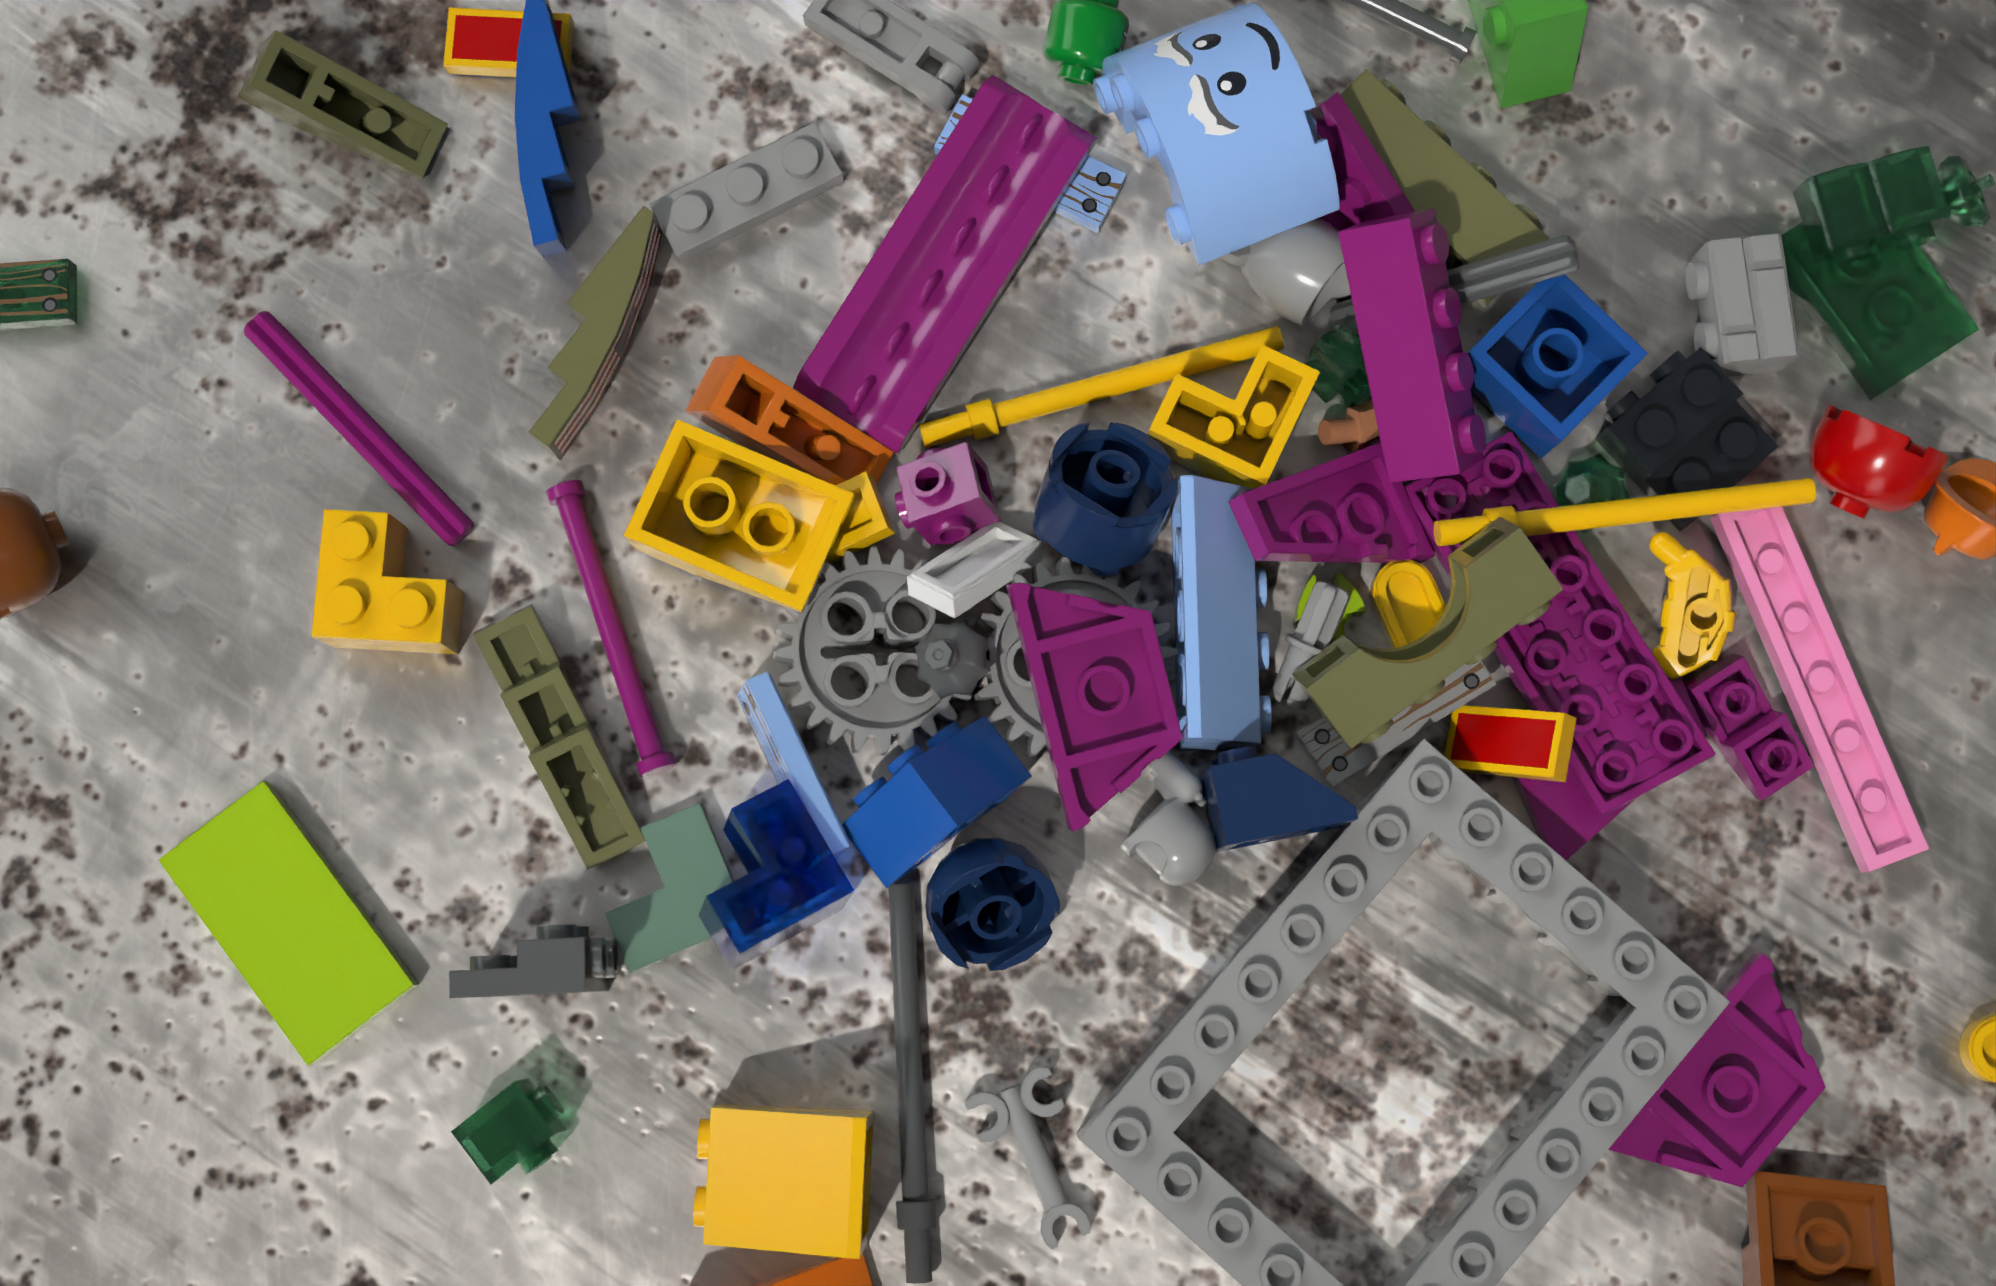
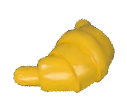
M1659 532L1654 534L1649 540V548L1653 555L1666 565L1664 573L1669 580L1667 595L1663 599L1660 611V626L1663 628L1660 634L1659 645L1652 650V654L1666 676L1673 680L1698 669L1711 660H1718L1725 646L1728 632H1732L1735 627L1736 611L1732 609L1730 579L1723 577L1697 551L1693 549L1687 550L1670 534Z

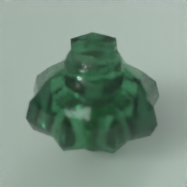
M1949 156L1939 164L1933 187L1927 195L1921 197V203L1931 222L1949 219L1969 228L1982 227L1991 219L1987 208V201L1982 191L1996 184L1991 174L1977 179L1965 159H1962L1960 156Z
M1600 453L1584 461H1569L1563 476L1552 486L1559 507L1630 499L1625 487V469L1611 465ZM1585 529V530H1581V531H1582L1583 533H1586V532H1588V531H1590V530H1592V529Z

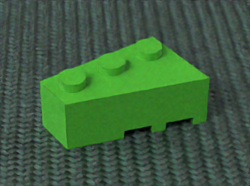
M1468 0L1501 109L1571 91L1589 9L1585 0Z

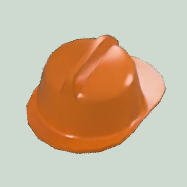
M1977 458L1960 460L1941 472L1935 481L1936 487L1924 510L1923 518L1925 523L1938 537L1933 553L1940 557L1957 550L1976 559L1989 560L1996 557V463Z

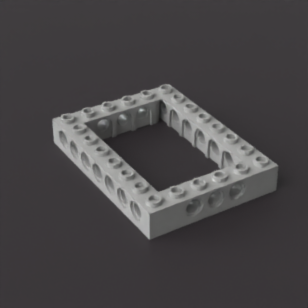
M1422 739L1408 748L1356 809L1358 820L1339 828L1076 1133L1080 1141L1242 1286L1344 1285L1188 1147L1174 1132L1427 836H1429L1432 847L1446 861L1456 860L1490 890L1487 896L1496 904H1507L1540 933L1536 938L1546 947L1555 946L1588 974L1589 978L1586 982L1595 990L1604 995L1622 996L1628 1003L1608 1027H1598L1591 1036L1596 1040L1566 1077L1557 1076L1550 1085L1554 1092L1524 1127L1517 1125L1511 1131L1509 1136L1513 1138V1141L1483 1177L1475 1175L1467 1185L1472 1190L1440 1228L1435 1225L1430 1228L1425 1234L1430 1240L1397 1279L1391 1275L1383 1286H1495L1730 1003L1729 1000L1425 739Z

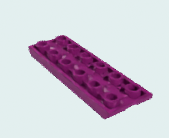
M993 74L988 77L979 88L797 375L793 389L899 455L1092 151L1098 138L1061 115L1042 106Z
M1512 431L1487 443L1482 452L1484 459L1463 473L1419 479L1404 487L1433 552L1450 580L1451 572L1447 556L1463 544L1437 546L1434 538L1435 521L1482 516L1483 510L1487 508L1512 506L1515 512L1559 507ZM1568 531L1527 536L1561 584L1563 590L1549 600L1551 602L1550 607L1538 619L1525 625L1517 624L1497 639L1498 645L1494 652L1530 710L1566 713L1577 718L1568 773L1589 807L1601 818L1714 757L1716 753L1576 532Z

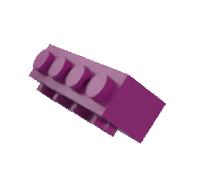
M1435 208L1365 221L1339 231L1338 235L1389 483L1463 473L1484 459L1482 452L1486 444V433L1481 417L1475 414L1470 391L1474 380L1473 365L1469 355L1462 350L1458 329L1461 321V303L1455 289L1450 288L1446 268V260L1449 255V241L1444 227L1437 221Z

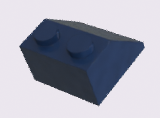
M1247 746L1218 753V758L1211 760L1212 766L1199 777L1204 790L1203 797L1207 800L1205 810L1209 828L1215 835L1217 848L1215 853L1337 829L1358 820L1354 804L1276 753L1258 757L1256 746Z

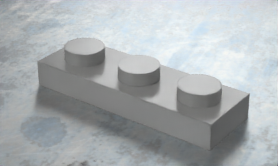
M813 122L649 204L681 264L844 183V179L816 123Z

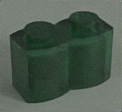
M1929 146L1908 149L1870 162L1826 171L1807 178L1793 191L1814 261L1820 262L1835 259L1837 267L1852 265L1874 256V246L1895 243L1897 251H1904L1931 242L1936 238L1934 230L1951 218Z

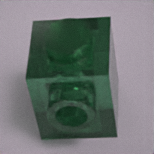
M529 1078L511 1083L453 1129L451 1133L490 1185L505 1180L519 1168L523 1170L526 1176L534 1172L559 1151L552 1141L567 1129L558 1118L564 1113V1109L554 1093L543 1082H539L534 1086Z

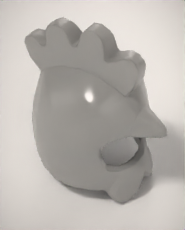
M1320 217L1219 257L1220 260L1229 264L1240 266L1242 275L1250 287L1271 309L1283 318L1301 326L1308 324L1332 298L1346 300L1351 298L1338 235L1340 230Z

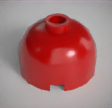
M1828 404L1816 427L1810 445V465L1816 479L1834 492L1829 504L1862 519L1866 518L1870 508L1876 511L1895 513L1909 509L1922 500L1940 476L1949 456L1930 446L1926 449L1914 444L1911 437L1850 411L1840 410Z

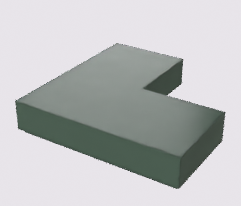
M697 803L640 828L664 888L605 913L629 973H635L751 922L701 803Z

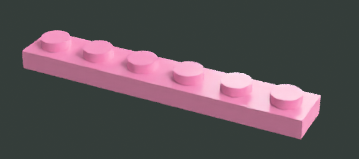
M1783 507L1714 515L1710 518L1860 873L1876 870L1928 850V844Z

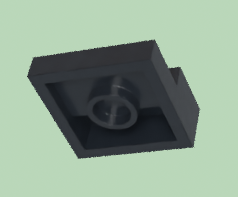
M1701 347L1687 359L1677 350L1649 375L1657 385L1641 399L1633 390L1620 399L1603 415L1611 425L1595 439L1647 497L1733 487L1779 447L1736 401L1744 393ZM1699 516L1671 519L1669 521L1679 531H1682Z

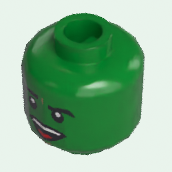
M1058 0L1055 2L1051 10L1043 44V55L1051 64L1060 67L1059 79L1073 84L1093 86V79L1096 76H1101L1103 72L1102 63L1104 58L1124 50L1129 29V19L1118 9L1119 0Z

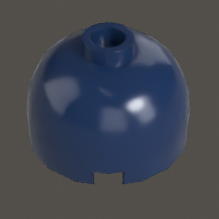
M992 837L976 838L956 846L940 860L927 884L925 907L928 923L938 948L943 955L960 967L969 969L967 962L973 964H987L989 971H998L1027 961L1047 944L1053 933L1050 924L1055 917V910L1059 914L1060 900L1047 869L1035 855L1023 845Z

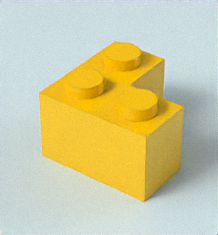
M1262 344L1235 400L1176 373L1149 428L1148 435L1154 438L1166 450L1172 461L1212 480L1249 487L1253 490L1267 484L1320 371Z
M324 509L311 637L333 648L459 655L464 592L445 579L403 577L408 527L391 514L385 512Z

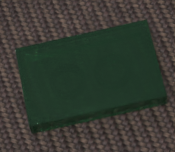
M1870 179L1781 235L1789 288L1870 400L1979 330L1978 326Z

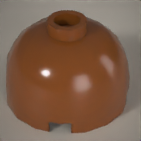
M0 488V619L26 610L46 598L57 586L62 572L60 554L57 549L70 545L55 510L41 514L39 508L29 496L11 488Z

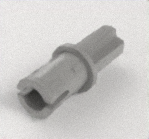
M1318 581L1314 584L1295 633H1287L1285 641L1290 645L1275 682L1268 692L1271 698L1279 702L1282 699H1286V705L1306 710L1309 697L1292 673L1332 643L1350 600V594L1345 589L1323 581Z

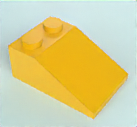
M677 419L628 524L624 537L635 550L672 566L803 613L855 495L845 489Z

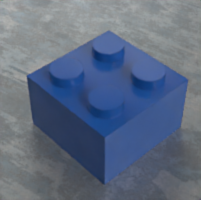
M1564 274L1538 282L1467 353L1472 361L1474 380L1470 391L1542 459L1562 442L1648 353Z

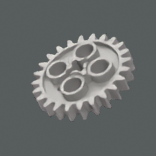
M871 547L864 565H859L857 559L849 550L843 554L841 572L838 573L831 564L825 562L820 573L822 584L816 583L803 613L783 607L789 615L796 619V623H778L775 629V634L791 641L789 646L776 649L773 653V660L790 663L792 668L778 678L777 683L778 686L786 687L797 685L799 692L791 700L788 707L790 710L809 705L813 712L805 725L808 730L818 726L823 721L831 725L827 737L828 744L832 745L845 732L851 735L852 753L855 754L862 749L867 738L874 740L879 756H884L888 752L892 737H896L900 746L906 751L914 746L913 730L917 729L927 740H930L938 733L933 720L934 716L948 724L958 718L955 710L949 704V700L966 703L971 699L972 695L953 694L940 699L927 683L923 696L910 697L902 693L896 684V671L906 666L914 667L918 670L916 653L894 652L885 659L882 666L876 665L874 655L869 653L829 659L821 655V649L827 647L841 650H863L869 645L873 637L879 638L881 648L884 649L914 646L926 638L934 623L951 624L966 619L969 625L973 627L977 623V618L974 616L953 618L908 595L907 576L927 564V559L923 558L911 571L904 568V553L901 549L896 551L889 564H882L877 547ZM902 604L911 605L916 608L923 620L922 630L911 634L898 629L892 619V609ZM839 606L850 608L859 617L860 631L849 636L840 635L835 632L829 625L828 611ZM840 669H849L856 672L863 682L862 696L853 700L843 699L838 696L832 688V673Z
M1062 557L1057 562L1055 576H1051L1047 567L1042 562H1039L1032 567V585L1018 573L1009 582L1010 584L1025 583L1061 593L1075 594L1102 602L1151 611V614L1159 605L1157 599L1142 605L1138 604L1135 597L1142 584L1139 580L1121 589L1117 586L1119 573L1116 576L1102 577L1101 579L1096 577V574L1091 572L1087 566L1082 565L1079 573L1074 574L1072 565L1067 557ZM997 591L990 600L1000 615L982 613L976 621L990 633L989 637H986L988 638L986 657L991 671L983 676L987 677L988 685L979 690L974 697L975 700L994 699L997 707L989 714L988 720L994 723L1006 718L1011 725L1005 734V742L1009 743L1022 734L1029 737L1026 755L1033 757L1047 744L1031 681L1021 678L1013 665L1014 656L1017 650L1022 649L1009 595ZM1170 623L1154 624L1157 638L1171 629ZM1160 646L1163 661L1177 654V649ZM1166 670L1169 684L1176 681L1177 676Z

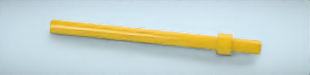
M1273 326L991 404L989 398L966 404L965 412L918 424L923 445L925 448L968 436H973L974 441L999 435L998 428L1168 382L1174 379L1176 373L1186 377L1255 358L1262 344L1275 351H1280L1284 349L1282 333L1278 326Z
M1811 478L1517 512H1515L1512 506L1487 508L1483 510L1482 516L1435 521L1434 538L1437 546L1464 544L1498 517L1519 526L1526 536L1809 504L1813 503L1816 499V487Z

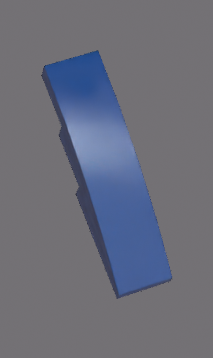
M526 0L517 49L515 127L520 183L533 245L542 257L567 251L551 192L574 186L558 127L582 121L550 3L548 0Z

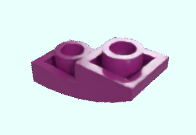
M1730 654L1684 684L1703 727L1729 765L1756 799L1763 801L1815 767L1786 713L1772 709L1744 656Z

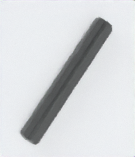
M1562 235L1449 269L1447 273L1450 288L1455 289L1460 303L1463 305L1574 272L1579 268V255L1574 240L1568 235ZM1352 299L1334 304L1330 309V314L1336 334L1344 339L1359 335Z

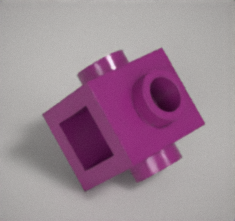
M967 441L947 449L935 448L921 453L916 460L896 467L901 491L895 493V504L900 519L907 529L914 528L931 546L960 542L966 539L971 531L1001 521L988 466Z

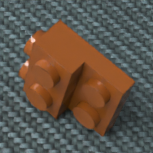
M1756 1171L1747 1181L1749 1244L1741 1250L1743 1286H1895L1885 1185Z

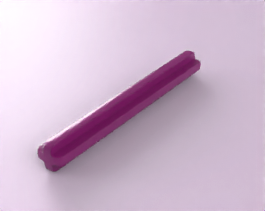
M262 311L245 325L244 335L445 543L452 547L456 546L474 529L473 521L270 312Z

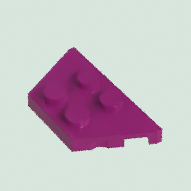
M1025 583L1009 584L1006 587L1067 826L1071 831L1079 830L1091 821L1090 817L1117 793H1122L1141 776L1142 770L1152 761L1163 757L1183 739L1151 611L1102 602L1075 594L1061 593Z
M1754 953L1720 994L1729 1000L1730 1003L1608 1150L1743 1187L1826 1088L1814 1058L1808 1055L1803 1048L1800 1026L1793 1010L1785 1007L1771 975V972H1774L1775 969L1771 960L1765 954Z

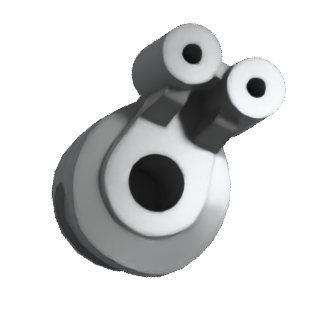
M1168 751L1160 759H1155L1149 766L1151 774L1155 777V786L1164 801L1140 823L1120 847L1129 857L1138 854L1160 875L1159 879L1161 881L1178 886L1186 885L1205 873L1213 862L1217 848L1214 833L1191 808L1194 806L1203 807L1207 802L1203 797L1204 790L1201 780Z

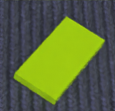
M260 782L158 859L307 1066L317 1064L419 985L270 782Z

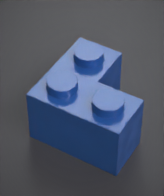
M985 715L963 729L957 721L950 723L926 743V746L929 748L926 752L923 751L919 744L912 746L888 765L887 769L893 775L889 781L882 776L853 798L859 809L842 826L849 840L886 888L925 863L959 832L999 806L1032 777Z

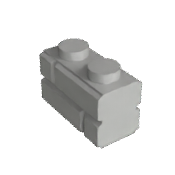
M1777 233L1750 236L1744 239L1741 237L1715 239L1706 242L1692 257V262L1687 264L1685 271L1687 295L1691 300L1698 299L1701 322L1696 324L1694 330L1695 351L1701 347L1728 377L1739 376L1745 373H1770L1785 369L1799 358L1800 354L1781 235Z

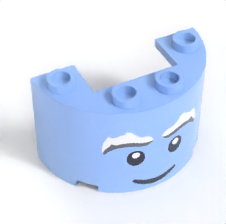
M1250 2L1245 5L1241 4L1104 58L1101 76L1093 79V87L1099 105L1104 114L1115 113L1126 134L1135 131L1138 143L1147 159L1154 156L1157 157L1169 179L1172 207L1164 210L1167 226L1178 246L1187 243L1198 265L1340 209L1338 186L1327 139L1323 138L1317 141V125L1310 113V109L1315 108L1316 105L1308 84L1282 33L1269 15L1257 4Z

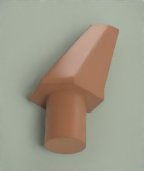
M1373 401L1348 407L1344 418L1322 420L1318 426L1320 442L1323 445L1343 443L1344 448L1351 452L1364 449L1379 436Z

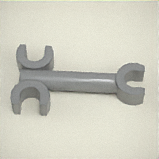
M1039 1066L1030 1070L1024 1076L1021 1084L1007 1088L997 1093V1095L990 1091L977 1092L965 1101V1106L967 1110H970L979 1105L986 1104L992 1106L997 1112V1121L994 1126L984 1129L977 1134L980 1142H992L999 1139L1006 1131L1009 1123L1045 1211L1040 1227L1042 1238L1050 1249L1058 1247V1242L1052 1228L1057 1218L1064 1215L1074 1218L1083 1236L1090 1233V1222L1086 1212L1079 1205L1068 1201L1033 1116L1035 1114L1040 1117H1050L1059 1113L1065 1107L1062 1098L1055 1099L1046 1104L1039 1103L1034 1099L1032 1095L1034 1084L1038 1080L1052 1075L1049 1066Z

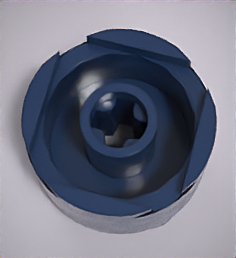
M1110 422L1107 430H1088L1090 423L1076 425L1063 433L1053 448L1035 501L1033 530L1039 539L1049 543L1063 556L1087 566L1096 575L1111 577L1120 573L1123 567L1141 561L1153 549L1177 491V476L1173 479L1168 468L1171 459L1166 450L1148 434L1132 426Z

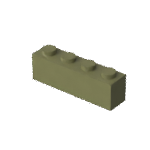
M1366 69L1340 94L1415 212L1435 208L1437 221L1444 227L1449 241V255L1446 260L1447 270L1549 239L1542 231L1541 222L1532 211L1523 205L1512 204L1496 189L1497 185L1494 178L1484 167L1475 162L1468 163L1451 147V141L1442 128L1432 121H1422L1406 106L1403 94L1390 81L1386 79L1378 80ZM1498 294L1477 301L1486 308Z

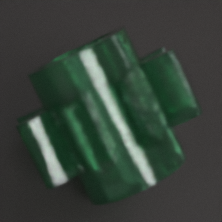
M1340 325L1338 331L1328 332L1318 338L1310 350L1309 361L1305 363V365L1320 371L1312 390L1325 403H1328L1335 397L1345 408L1350 407L1351 403L1360 402L1370 397L1371 392L1359 333L1355 335L1345 325Z

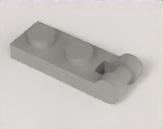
M813 0L803 14L805 26L907 89L931 110L942 115L947 113L956 100L954 91L962 79L970 80L980 65L978 58L966 47L891 0ZM929 55L942 63V67L935 77L921 69Z

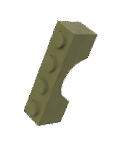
M1498 517L1447 556L1451 572V591L1447 606L1435 626L1418 640L1397 648L1378 649L1361 645L1342 635L1292 673L1293 677L1335 733L1351 749L1360 742L1366 744L1381 737L1392 726V718L1412 703L1421 704L1433 698L1444 687V679L1464 664L1472 665L1483 660L1495 650L1499 637L1517 624L1525 625L1533 622L1548 610L1551 605L1549 600L1561 592L1563 587L1519 526Z

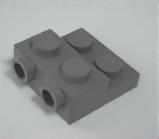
M536 926L537 939L517 940V956L470 957V970L449 971V998L609 991L608 978H616L618 974V945L615 938H590L589 926Z

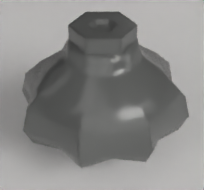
M966 619L951 624L934 623L926 638L915 646L918 658L917 678L930 685L940 699L953 694L971 696L978 680L991 671L986 657L988 638L974 632Z

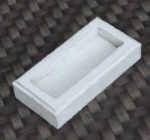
M1001 522L985 526L908 575V595L953 618H957L1012 581L1014 575L1017 573L1021 575L1042 561V541Z

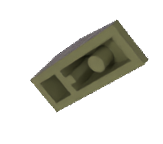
M274 30L263 43L237 98L294 128L418 179L423 178L448 123L277 30Z

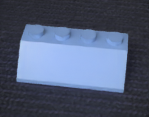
M1194 475L1180 476L1177 483V491L1171 504L1175 649H1177V654L1175 655L1177 676L1176 700L1177 717L1183 737L1178 742V751L1232 750L1247 746L1258 747L1261 744V734H1270L1272 719L1270 696L1259 695V670H1268L1269 639L1267 632H1257L1256 607H1266L1267 578L1265 569H1255V560L1228 503L1240 494L1252 490V488Z

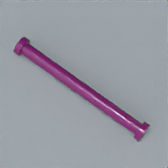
M570 480L559 483L546 491L549 504L558 508L641 758V761L636 763L640 777L660 773L677 764L673 752L665 751L581 499L586 495L583 482L581 480Z

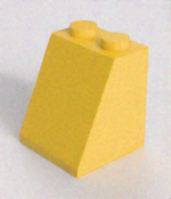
M718 1104L711 1107L710 1119H700L697 1138L698 1159H708L706 1186L696 1187L693 1207L694 1226L704 1227L703 1244L860 1259L868 1244L874 1110Z

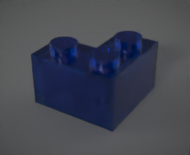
M789 779L731 808L723 831L748 874L707 895L698 916L727 967L732 971L841 911L855 890Z

